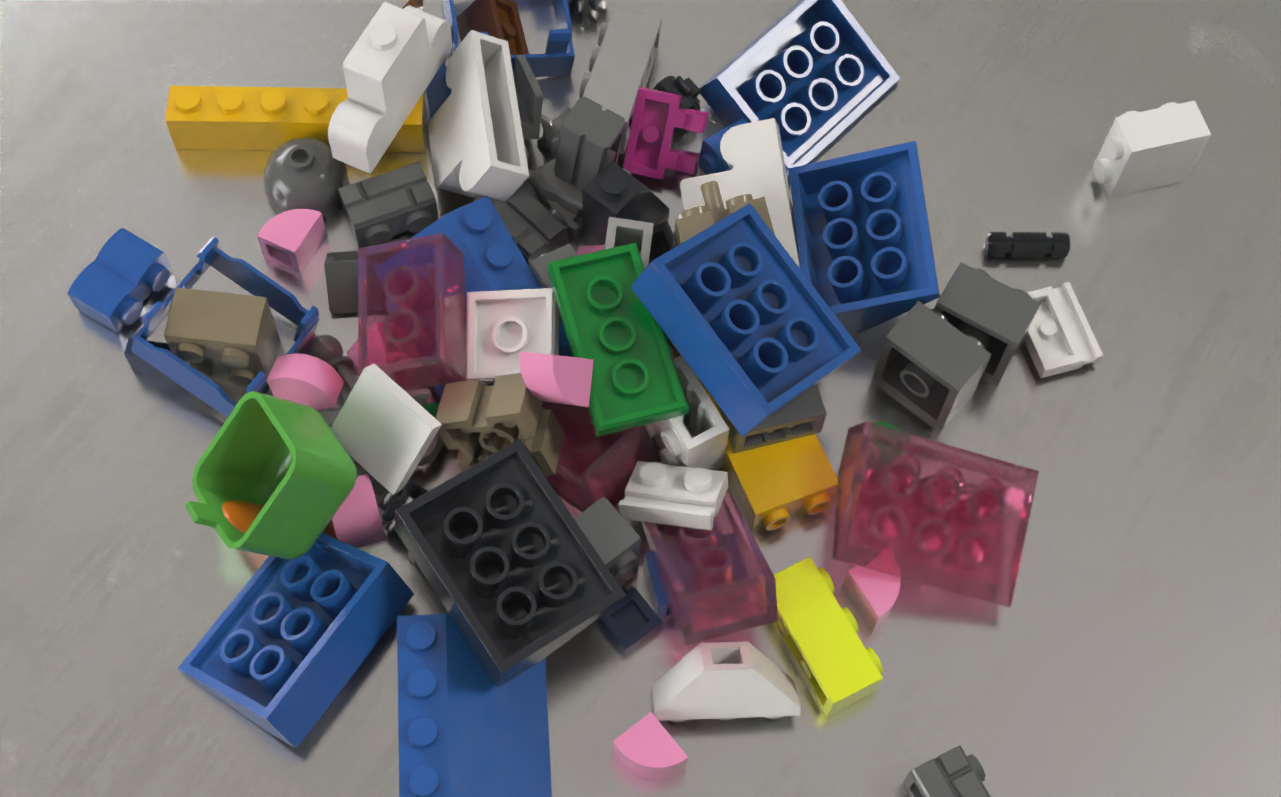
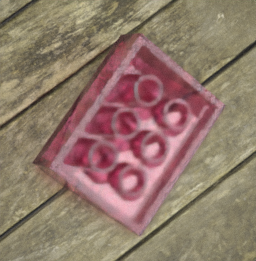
M867 421L848 428L838 471L832 559L997 605L1011 607L1039 471Z

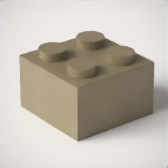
M176 287L164 332V337L171 353L210 380L227 381L242 388H247L260 371L265 374L266 378L269 376L276 361L280 337L266 297Z

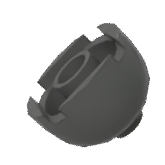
M310 137L294 138L282 143L270 155L264 168L265 193L272 209L277 214L293 209H311L321 212L322 216H325V220L329 219L342 208L338 189L350 185L347 167L344 162L332 157L330 145Z

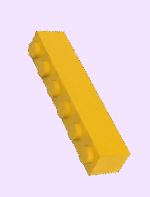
M170 85L165 122L175 149L275 151L282 143L294 138L303 137L318 139L330 145L328 127L331 117L338 105L348 99L347 88ZM424 93L385 152H426L428 118Z

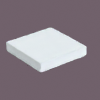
M553 288L467 292L465 381L479 379L486 384H494L496 376L521 373L519 364L520 352L559 355V308Z
M372 364L363 369L334 421L331 430L347 453L394 495L403 490L442 424L377 365Z

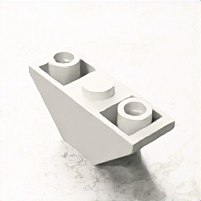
M748 641L699 643L652 684L654 716L658 721L683 722L693 719H719L727 721L735 718L750 717L778 719L783 716H800L801 713L794 680Z

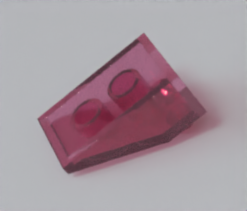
M543 401L542 407L546 410H552L564 432L555 475L545 477L554 491L579 511L584 512L603 496L614 507L625 497L626 486L638 461L658 463L661 461L644 425L597 437L588 407Z
M729 488L726 491L718 515L714 516L712 530L641 521L670 613L685 646L778 621L776 579Z

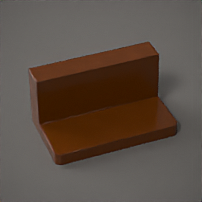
M475 0L457 16L456 21L461 42L470 30L488 32L489 36L508 41L510 55L529 54L515 2L510 0Z

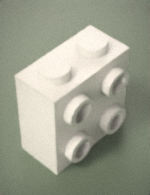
M1195 100L1180 104L1170 102L1157 109L1143 112L1128 111L1115 118L1094 162L1095 178L1098 183L1103 184L1109 198L1186 181L1211 137V133Z
M681 355L673 360L688 403V414L639 427L646 438L650 439L653 437L661 449L659 456L662 464L717 470L723 467L729 427Z

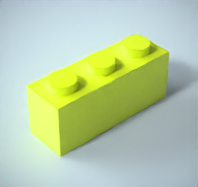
M810 556L761 580L757 597L822 710L829 717L875 693L883 680L881 675L883 667L875 651L870 647L865 649L858 637V624L851 611L847 607L841 608L834 597L835 588L831 577L824 568L818 569Z

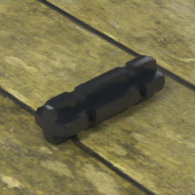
M989 232L985 241L986 254L990 257H1005V253H1009L1010 257H1045V253H1049V257L1065 258L1068 256L1071 245L1069 234L1065 232H1051V236H1047L1046 232H1011V236H1006V232Z

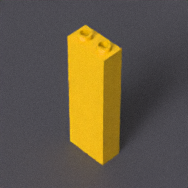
M666 335L667 341L671 344L673 349V359L681 356L679 351L676 349V347L673 345V343ZM695 374L696 378L698 379V381L704 388L705 392L711 399L712 403L721 415L717 402L714 400V398L711 396V394L708 392L703 383ZM816 434L735 454L728 437L722 469L728 473V482L751 532L763 527L768 531L775 530L787 524L791 517L806 511L808 515H814L832 505L840 482Z

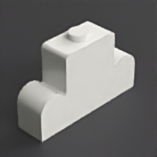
M387 2L381 5L343 62L342 68L348 99L338 105L329 123L328 139L333 158L369 174L372 173L452 50L451 26L448 21L410 5L404 9Z
M470 30L453 52L447 65L446 84L447 87L452 89V93L428 123L434 183L438 189L473 198L477 194L482 196L488 195L490 198L506 201L529 177L508 41Z
M775 118L734 126L723 135L720 142V151L723 159L732 170L682 180L680 190L684 211L698 206H705L701 185L710 181L718 182L725 209H727L725 202L736 196L752 194L753 199L765 197L775 236L800 268L795 221L779 126ZM678 214V219L683 218L682 214Z

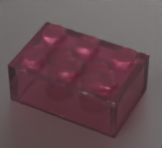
M443 233L358 248V377L365 367L375 364L404 391L467 381L464 253Z

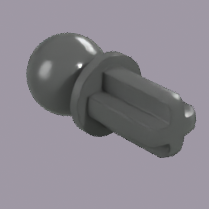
M319 335L309 343L307 355L325 361L339 373L344 381L339 397L345 403L358 380V376L352 369L354 362L350 357L343 356V348L338 339L331 335Z

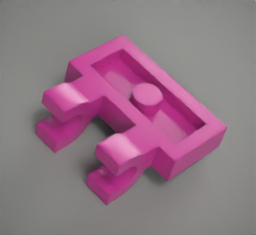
M640 87L638 89L623 168L630 173L660 180L665 178L667 168L694 175L698 168L700 153L671 149L675 127L702 134L703 130L706 129L709 113L679 108L681 95Z

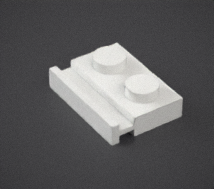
M1070 282L1063 283L1061 287L1057 288L1050 286L1026 292L1032 299L1041 303L1024 338L1040 378L1079 369L1085 364L1092 363V365L1100 362L1104 355Z
M638 461L626 486L625 498L619 502V513L627 520L712 530L714 516L718 515L728 488V473L705 468Z

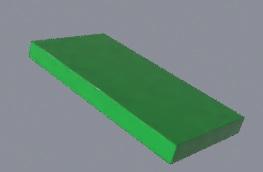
M636 242L547 262L548 275L572 355L577 358L594 359L588 409L597 437L687 415L689 411L666 334L630 287L645 270Z

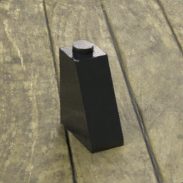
M611 161L582 189V243L585 246L604 245L609 217L649 222L658 225L669 214L670 208L643 183Z

